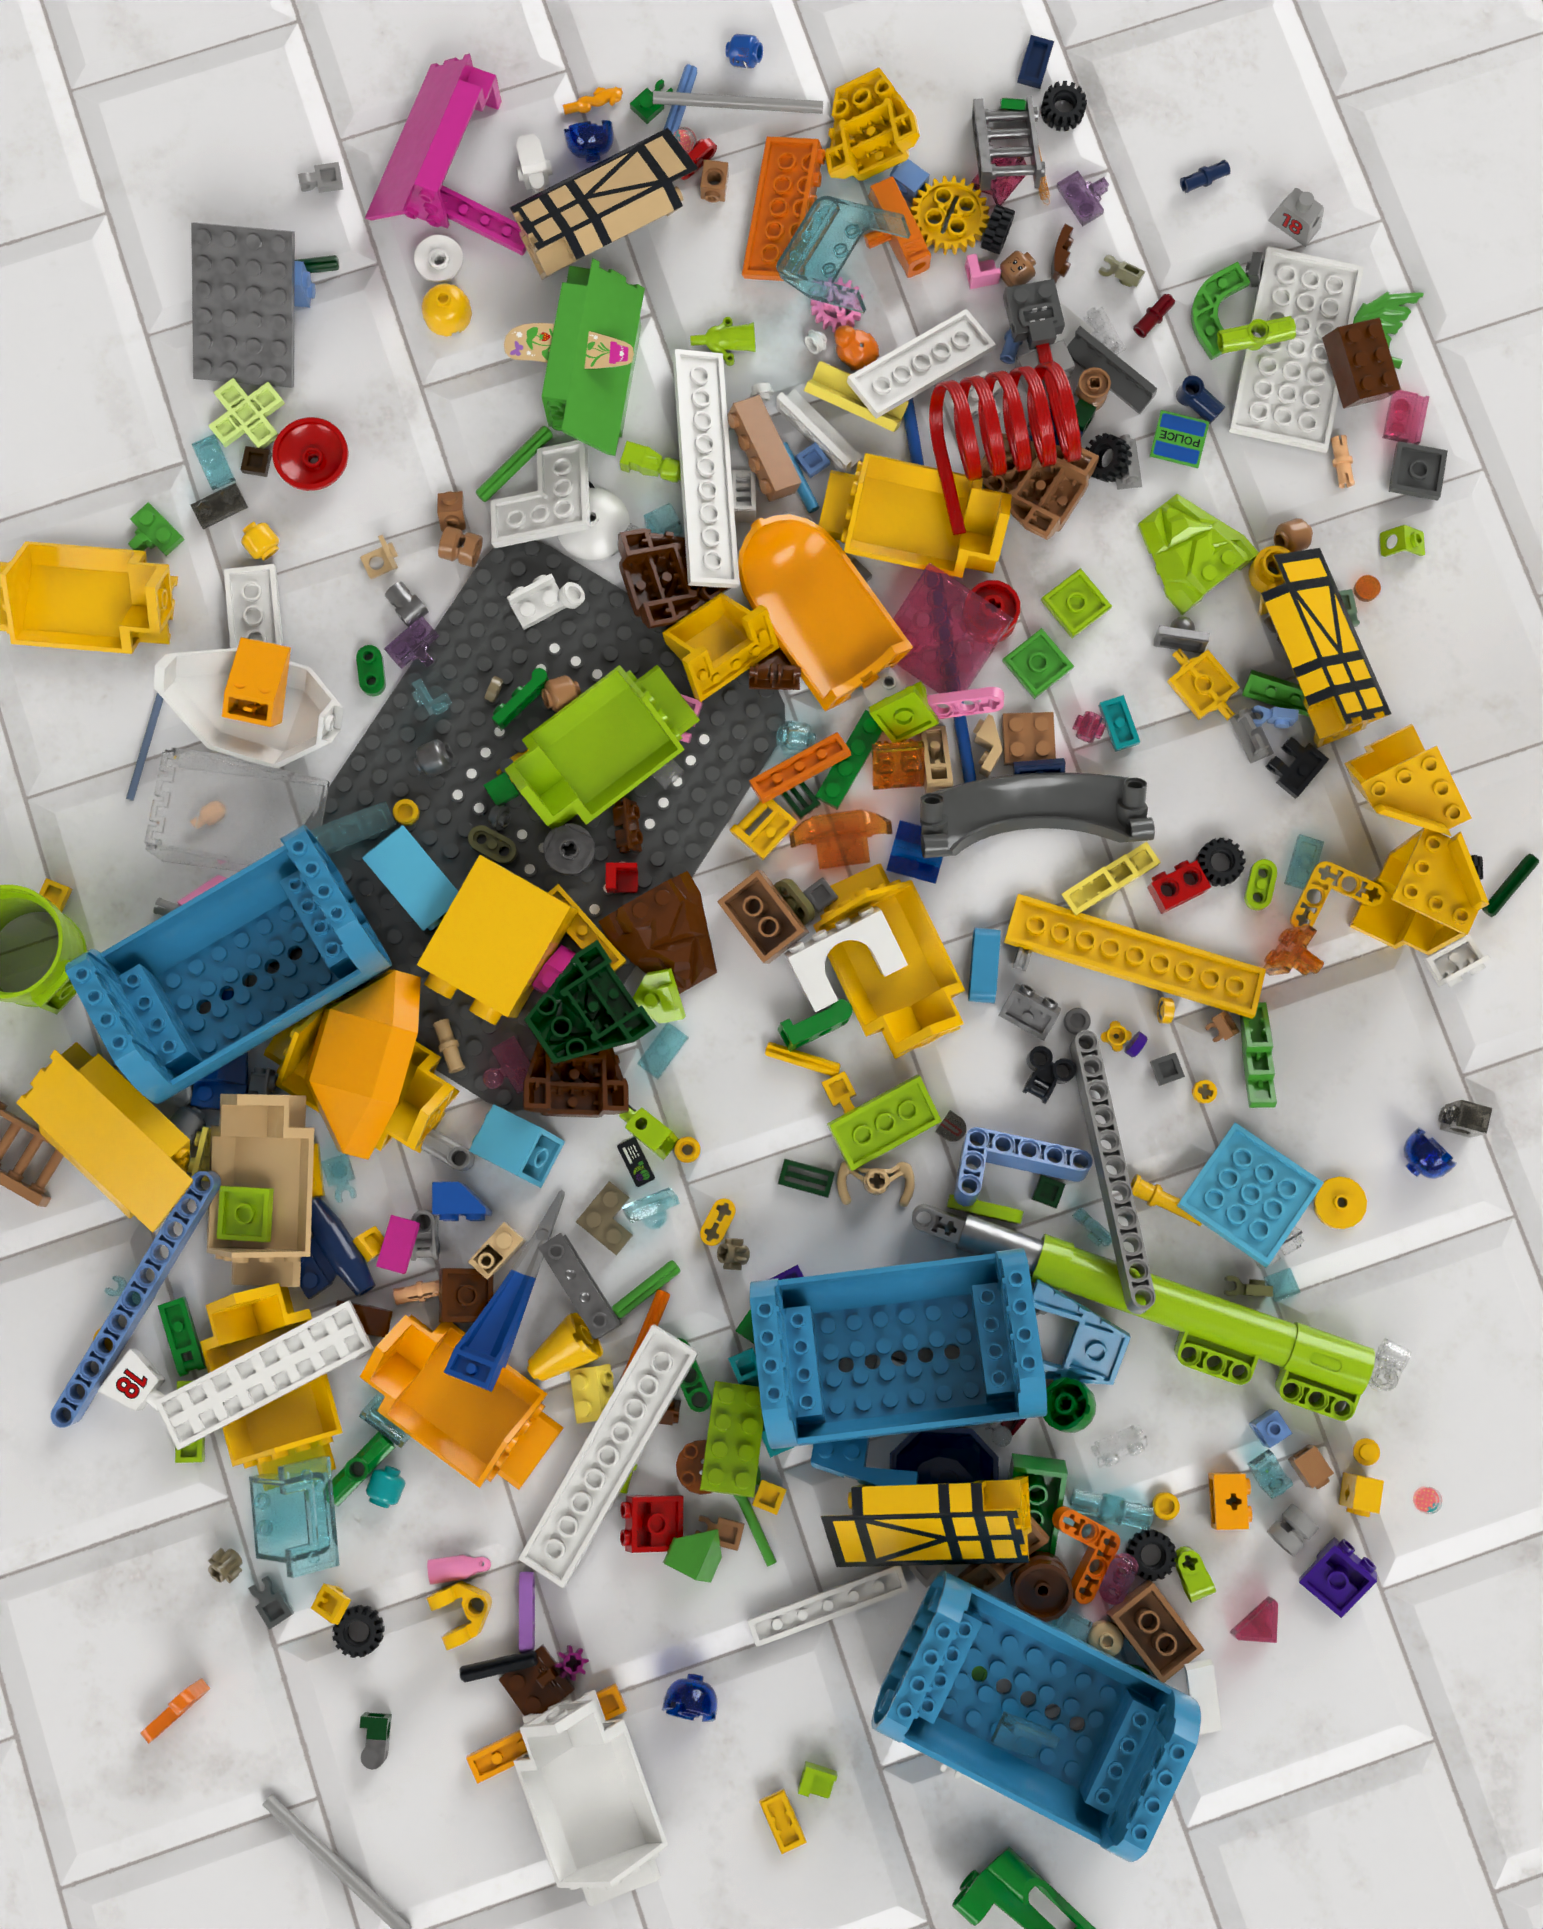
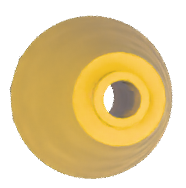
M576 1312L570 1313L528 1359L529 1366H527V1370L535 1380L545 1381L597 1360L603 1355V1348L598 1338H592L581 1316Z

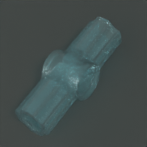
M1076 1488L1073 1489L1069 1508L1082 1515L1095 1517L1097 1520L1119 1526L1124 1524L1148 1531L1152 1525L1154 1508L1148 1505L1129 1502L1125 1498L1102 1493L1101 1495Z

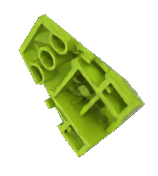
M1179 494L1173 496L1138 523L1149 554H1152L1155 561L1157 575L1160 574L1164 584L1163 590L1165 595L1181 615L1198 604L1206 593L1237 569L1240 571L1250 564L1259 553L1243 534Z

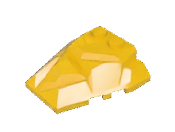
M880 67L835 89L831 114L834 118L833 128H829L828 133L831 143L830 148H826L825 152L828 173L831 178L846 179L853 176L859 181H864L906 161L909 157L908 149L914 147L920 137L915 114L906 105L901 95L898 94Z

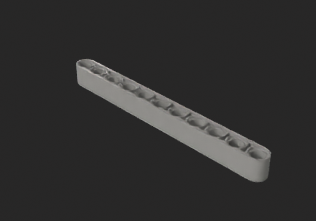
M1083 1030L1072 1041L1070 1053L1072 1062L1076 1066L1075 1076L1125 1304L1130 1312L1142 1314L1154 1304L1155 1291L1099 1041L1092 1031ZM1079 1041L1086 1042L1089 1049L1082 1048L1079 1045ZM1084 1066L1092 1067L1095 1073L1090 1074L1086 1072ZM1089 1091H1097L1100 1099L1093 1098ZM1095 1115L1103 1116L1106 1123H1099ZM1101 1140L1108 1141L1111 1144V1149L1104 1148L1101 1145ZM1106 1165L1113 1166L1117 1174H1110L1106 1169ZM1112 1191L1120 1192L1123 1200L1115 1199ZM1118 1216L1125 1217L1128 1221V1226L1121 1225L1118 1222ZM1123 1242L1131 1243L1134 1247V1252L1126 1251ZM1129 1268L1136 1269L1140 1274V1279L1133 1278L1129 1273ZM1135 1294L1142 1295L1146 1300V1305L1138 1304L1135 1300Z

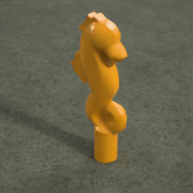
M598 87L593 93V97L582 96L576 102L564 104V114L567 115L575 112L588 113L591 110V106L600 107L608 102L613 106L622 99V88L605 89Z

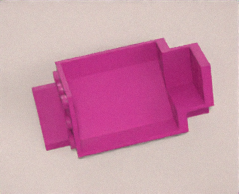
M470 53L465 54L461 60L455 57L445 60L443 65H438L437 63L430 65L365 219L372 221L405 214L411 219L419 218L425 220L431 226H441L448 229L449 221L440 189L474 109L482 112L484 106H488L498 110L502 102L496 75L473 67Z

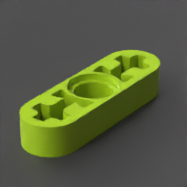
M949 1194L947 1208L1015 1224H1021L1024 1213L1022 1210L976 1200L971 1206H962L956 1202L953 1194Z

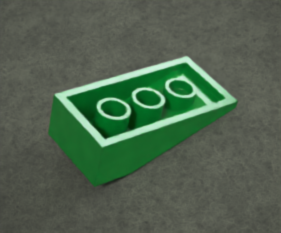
M1012 1453L1008 1480L1018 1476H1028L1031 1517L1049 1536L1048 1543L1036 1551L1049 1552L1055 1555L1059 1530L1054 1527L1052 1517L1056 1509L1063 1506L1068 1476L1066 1462L1061 1459Z

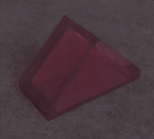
M1268 1596L1229 1633L1237 1640L1277 1643V1601Z

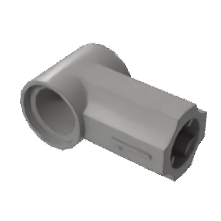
M434 1129L427 1134L423 1141L422 1150L448 1164L453 1169L467 1171L474 1164V1155L469 1149ZM459 1152H464L467 1156L466 1162L461 1166H457L455 1156Z

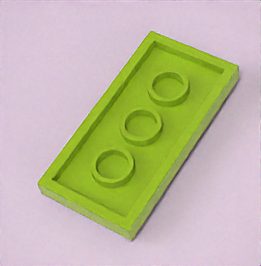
M915 1075L827 1123V1126L848 1169L853 1171L939 1124L942 1120L921 1076Z
M721 1381L714 1382L700 1490L754 1497L764 1423L759 1387Z

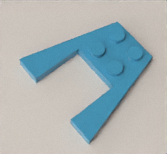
M1037 1279L1032 1291L1035 1309L1078 1321L1062 1365L1043 1360L1045 1379H1053L1055 1381L1062 1377H1068L1082 1383L1113 1385L1131 1338L1130 1333Z
M870 1438L813 1444L811 1465L814 1468L843 1478L846 1476L855 1479L858 1483L865 1484L866 1486L868 1484L872 1486L918 1484L919 1476L918 1472L866 1467Z

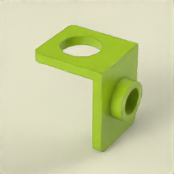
M1401 525L1381 532V556L1386 557L1401 551L1424 556V533L1407 525ZM1391 535H1396L1397 544L1389 549L1387 547V540Z

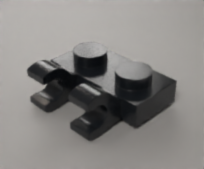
M1291 737L1281 747L1284 752L1296 758L1288 767L1279 757L1275 756L1265 767L1273 774L1280 776L1276 783L1296 799L1328 762L1329 758L1311 743L1307 744L1304 748L1296 739Z

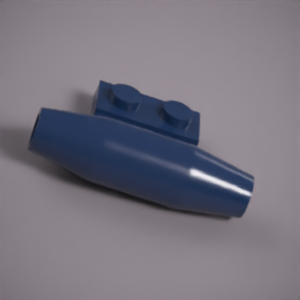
M320 1197L313 1199L311 1232L314 1238L311 1239L310 1257H301L300 1287L307 1299H312L331 1286L338 1275L357 1297L366 1294L376 1285L365 1258L353 1243V1238L338 1216Z

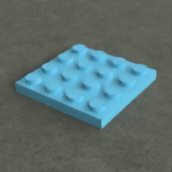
M1235 1122L1177 1206L1267 1268L1324 1182Z

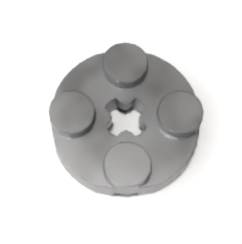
M569 823L552 829L546 836L543 844L547 863L552 870L561 875L578 876L582 874L583 871L590 867L595 857V844L591 835L585 828L577 824ZM574 844L575 854L566 856L563 850L564 845Z

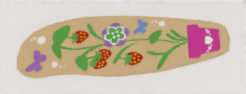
M531 323L513 328L505 337V353L514 360L548 363L554 324ZM589 331L585 369L616 367L632 363L634 352L630 344Z

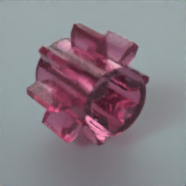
M1086 711L1083 716H1077L1072 729L1077 730L1076 737L1078 739L1093 743L1095 738L1101 739L1106 725L1101 724L1103 718L1100 715Z

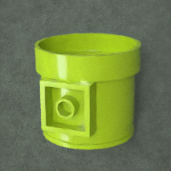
M0 885V932L9 922L19 916L32 912H47L56 923L59 937L57 953L48 972L37 983L23 991L4 992L0 987V1001L14 1002L26 1007H40L57 1015L77 994L65 972V966L68 962L87 952L85 938L79 927L69 917L62 914L47 898L26 887Z

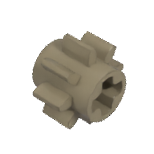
M725 1238V1243L720 1244L717 1249V1259L720 1263H724L723 1269L742 1270V1265L748 1262L750 1251L746 1245H743V1239Z
M220 1548L208 1560L211 1564L208 1567V1571L217 1582H223L226 1579L228 1583H231L242 1572V1569L239 1567L242 1565V1558L233 1549H228L225 1552Z

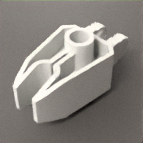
M535 134L519 136L516 144L520 166H516L519 182L524 181L526 190L531 189L532 195H535L545 190L547 185H550L548 176L553 175L550 159L545 160L541 142Z

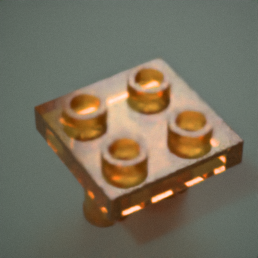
M904 739L896 743L884 741L881 744V741H878L876 744H872L873 790L924 786V742L914 741L913 739H909V742Z
M1310 925L1284 930L1278 939L1280 943L1277 948L1271 950L1264 959L1266 964L1263 968L1266 969V974L1269 976L1286 974L1292 968L1302 975H1307L1309 972L1313 974L1318 973L1323 967L1324 962L1307 950V945L1317 930Z

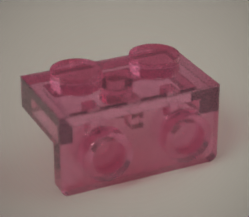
M1024 157L993 158V161H991V164L996 166L1027 165ZM978 174L971 181V183H974V190L980 189ZM1026 175L996 177V179L991 180L990 190L981 192L992 195L995 203L1002 205Z

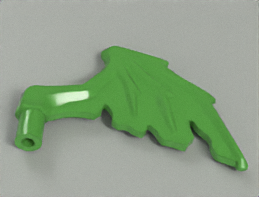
M1386 292L1369 304L1363 303L1355 315L1353 323L1380 317L1389 347L1392 339L1387 334H1397L1403 325L1400 321L1407 320L1411 313L1408 307L1401 305L1406 303L1415 304L1424 294H1389V292ZM1392 357L1394 367L1400 369L1403 359Z

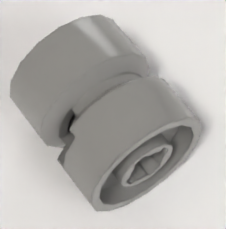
M1291 1504L1282 1514L1283 1520L1276 1521L1267 1530V1533L1278 1545L1294 1557L1304 1546L1303 1539L1309 1540L1319 1528L1303 1511L1294 1504Z

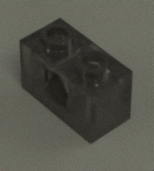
M1465 1100L1445 1104V1107H1442L1438 1118V1121L1441 1122L1440 1130L1469 1138L1487 1134L1492 1108Z

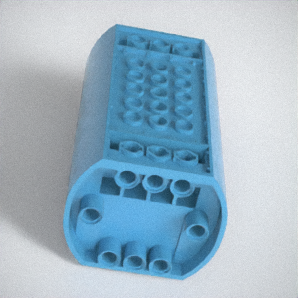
M303 824L281 837L280 840L284 846L100 953L98 950L90 949L66 964L65 972L112 1060L130 1083L150 1101L156 1104L166 1101L392 966L390 957L341 873L306 825ZM296 948L302 949V956L299 959H290L292 950ZM279 962V970L273 974L268 973L267 968L269 964ZM250 975H256V984L252 987H246V978ZM232 988L234 996L230 1000L224 1001L222 999L223 992L226 989ZM204 1002H210V1011L206 1014H200V1006Z
M1024 1248L996 1251L993 1254L779 1280L777 1278L750 1283V1306L761 1409L766 1436L771 1449L1036 1418L1047 1415L1045 1372L1029 1265ZM951 1345L958 1347L960 1350L959 1357L954 1360L948 1359L944 1353L945 1349ZM920 1350H931L933 1352V1359L928 1363L921 1362L918 1358ZM903 1352L907 1356L906 1363L902 1366L894 1365L891 1360L894 1353ZM876 1355L879 1357V1367L876 1369L867 1368L865 1360L868 1356ZM844 1358H849L854 1363L853 1369L847 1373L842 1372L838 1367L839 1362Z
M942 1570L929 1585L884 1678L874 1706L871 1725L872 1729L899 1743L902 1742L1099 1844L1101 1848L1128 1862H1134L1147 1852L1194 1753L1199 1738L1201 1711L1198 1702L1189 1695ZM976 1666H982L987 1670L985 1680L978 1681L972 1677V1670ZM1008 1679L1011 1682L1009 1691L1005 1693L999 1692L996 1689L998 1680ZM1026 1691L1035 1694V1701L1031 1705H1024L1020 1701L1021 1695ZM1050 1704H1056L1060 1707L1058 1716L1054 1718H1049L1045 1715V1708ZM1078 1716L1084 1719V1726L1080 1730H1072L1069 1726L1070 1720Z

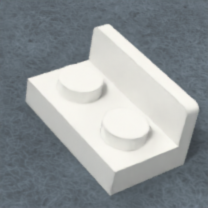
M552 574L538 576L533 580L532 584L514 589L507 597L509 605L523 630L567 608L559 599V588Z

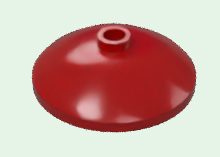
M307 417L293 421L282 429L274 442L272 457L278 474L287 484L300 490L315 491L332 485L340 478L347 466L349 451L342 432L334 424L321 418ZM312 458H318L316 463H310Z

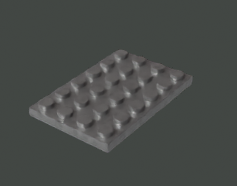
M191 223L193 379L228 382L234 378L237 383L264 385L269 382L271 386L294 387L295 231Z

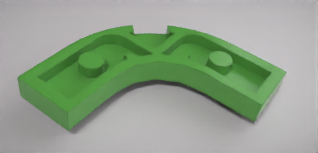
M1239 262L1226 267L1208 278L1198 290L1192 305L1191 323L1193 331L1210 360L1222 355L1217 345V333L1220 330H1224L1218 318L1220 303L1250 284V280Z

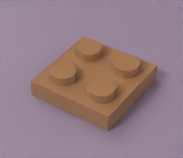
M1054 712L1002 714L1004 765H1013V762L1056 759Z

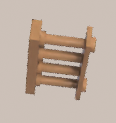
M0 1101V1116L12 1122L0 1141V1161L21 1128L34 1135L14 1169L9 1170L8 1173L0 1169V1185L37 1206L47 1207L51 1197L44 1194L46 1192L44 1188L64 1156L55 1149L36 1182L31 1183V1185L23 1182L24 1177L22 1175L43 1141L49 1142L40 1134L38 1128L5 1110L7 1105Z

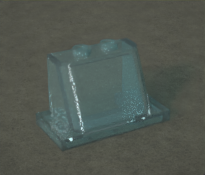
M321 1456L278 1466V1473L259 1474L249 1477L257 1559L286 1563L287 1577L291 1578L340 1565L330 1456Z

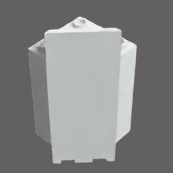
M595 1690L584 1693L582 1697L574 1702H570L568 1699L552 1705L542 1714L531 1713L523 1716L524 1725L520 1727V1731L528 1752L513 1762L557 1887L570 1888V1890L582 1887L588 1906H593L660 1879L661 1875L655 1859L659 1857V1852L668 1846L624 1719L606 1721Z

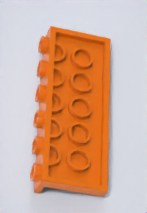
M767 136L742 270L744 279L792 282L795 288L800 287V281L805 277L804 259L809 254L808 236L809 233L813 232L812 213L813 210L817 209L818 199L816 191L817 187L821 186L822 181L820 168L821 165H824L826 159L825 149H822L819 139Z

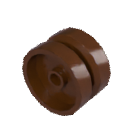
M1035 1551L1029 1555V1563H1023L1011 1572L1010 1585L1016 1606L1019 1609L1044 1622L1058 1619L1066 1613L1072 1603L1073 1587L1066 1566L1057 1556L1049 1552Z

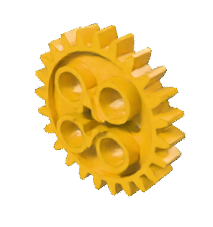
M943 176L942 183H939L934 178L932 187L925 183L924 191L918 190L917 198H913V207H911L910 211L924 240L926 239L927 248L934 245V253L939 248H943L944 255L947 254L948 249H952L953 254L956 255L958 248H961L965 253L967 244L974 248L976 240L981 241L982 233H985L986 224H988L990 218L987 215L990 208L985 206L987 198H980V189L973 191L974 183L966 186L965 178L960 183L956 182V176L952 177L951 182H948L946 176ZM955 197H958L959 199L955 204L954 213L951 214L945 233L942 234L941 231L945 225V219L946 217H948L950 213L953 200ZM943 198L946 199L947 202L943 203L938 201V199ZM967 207L970 211H963L961 208ZM929 220H937L939 223L932 224ZM958 228L961 230V232L957 233L952 231V229Z

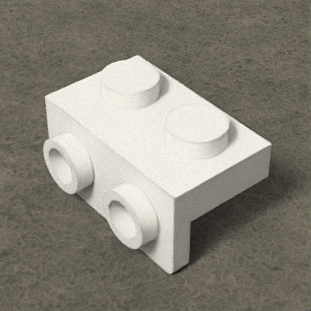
M1468 935L1423 961L1439 987L1446 983L1451 987L1464 980L1461 976L1469 971L1473 975L1486 968L1483 963L1490 960V957L1488 955L1483 957L1471 935Z

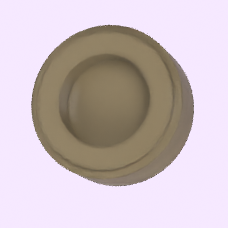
M497 676L492 678L484 699L492 703L496 701L504 682L503 679Z

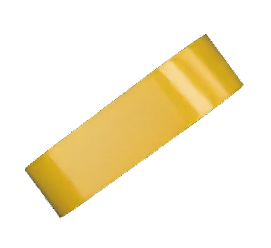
M724 1198L717 1200L713 1204L700 1231V1238L706 1245L716 1246L723 1240L736 1213L732 1201ZM727 1203L731 1214L729 1216L724 1215L720 1222L717 1220L720 1213L717 1207ZM717 1223L719 1226L716 1233L719 1235V1238H713L710 1242L706 1240L707 1234H705V1230H711L714 1224Z

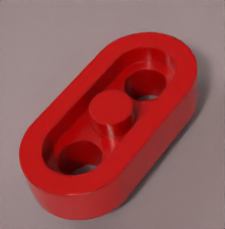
M710 138L700 139L688 155L700 169L704 164V160H710L714 156L717 145ZM699 169L681 177V179L687 180Z

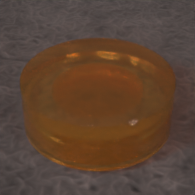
M1364 575L1355 583L1354 594L1359 600L1370 602L1379 595L1381 590L1380 582L1374 576Z

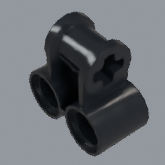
M1045 1046L1033 1048L1027 1055L1026 1060L1028 1067L1034 1072L1031 1073L1022 1092L1025 1094L1029 1092L1042 1099V1103L1046 1104L1056 1083L1065 1084L1075 1076V1064L1066 1058L1059 1059L1053 1063V1055L1050 1049ZM1034 1053H1042L1046 1057V1063L1044 1065H1037L1033 1060ZM1058 1065H1065L1068 1068L1069 1075L1067 1078H1062L1057 1074L1056 1068Z

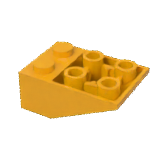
M244 637L240 638L224 691L222 717L267 727H273L282 723L291 647Z

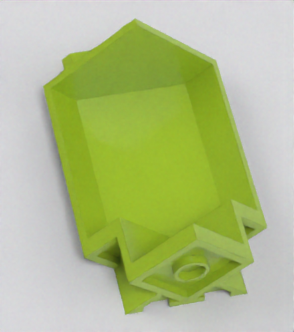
M619 665L524 737L522 741L529 751L505 768V771L519 792L551 829L563 826L577 814L587 825L685 749L679 742L683 739L681 735L698 723L700 719L658 665L654 666L639 679L635 677L631 670L625 672Z

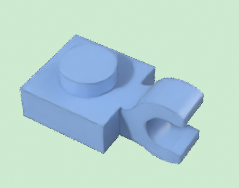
M1260 705L1252 708V712L1261 715L1260 720L1253 719L1256 727L1262 726L1267 721L1269 724H1274L1276 728H1289L1298 720L1299 710L1280 707L1269 709Z

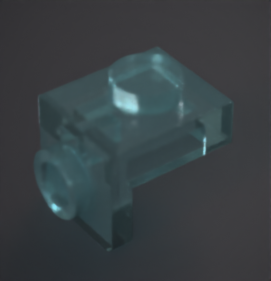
M421 678L412 682L416 690L412 692L418 706L424 704L429 715L434 713L435 715L441 714L452 704L447 693L432 699Z
M1269 1449L1247 1463L1258 1485L1271 1499L1283 1494L1288 1488L1293 1486L1292 1480L1284 1473L1274 1453Z

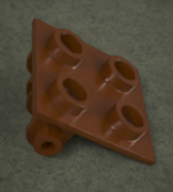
M779 647L767 657L755 663L754 666H750L749 689L800 690L801 667H796V664L792 665Z

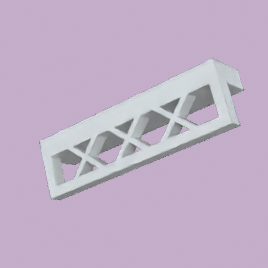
M795 389L787 396L781 392L776 397V409L811 444L816 442L830 460V463L839 472L849 474L857 466L858 461H863V456Z

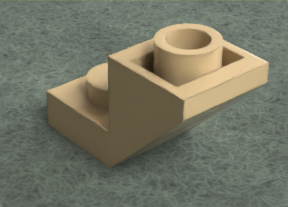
M988 714L985 721L980 719L973 730L977 734L974 742L990 751L985 750L978 764L982 765L979 773L987 778L1003 751L994 718L990 714Z

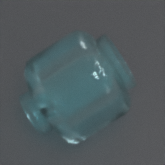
M786 721L777 731L776 742L784 753L796 755L814 745L816 735L812 733V728L808 723Z

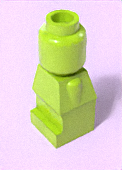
M626 441L620 460L622 471L630 473V470H634L642 475L658 477L660 474V477L664 480L677 483L679 480L681 481L680 460L666 457L663 460L662 456L650 447Z

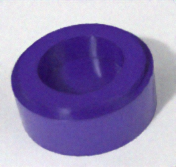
M1140 1031L1137 1032L1127 1044L1124 1052L1132 1058L1136 1057L1147 1043V1036Z

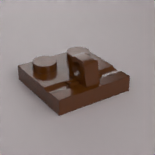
M472 1268L439 1269V1323H474L493 1297L494 1275L487 1280L476 1269Z
M544 1644L535 1650L538 1656V1664L536 1666L505 1673L498 1679L524 1716L531 1713H544L548 1710V1707L559 1703L575 1690L567 1676L564 1678L559 1677L562 1670L561 1668L554 1667V1664L557 1662Z

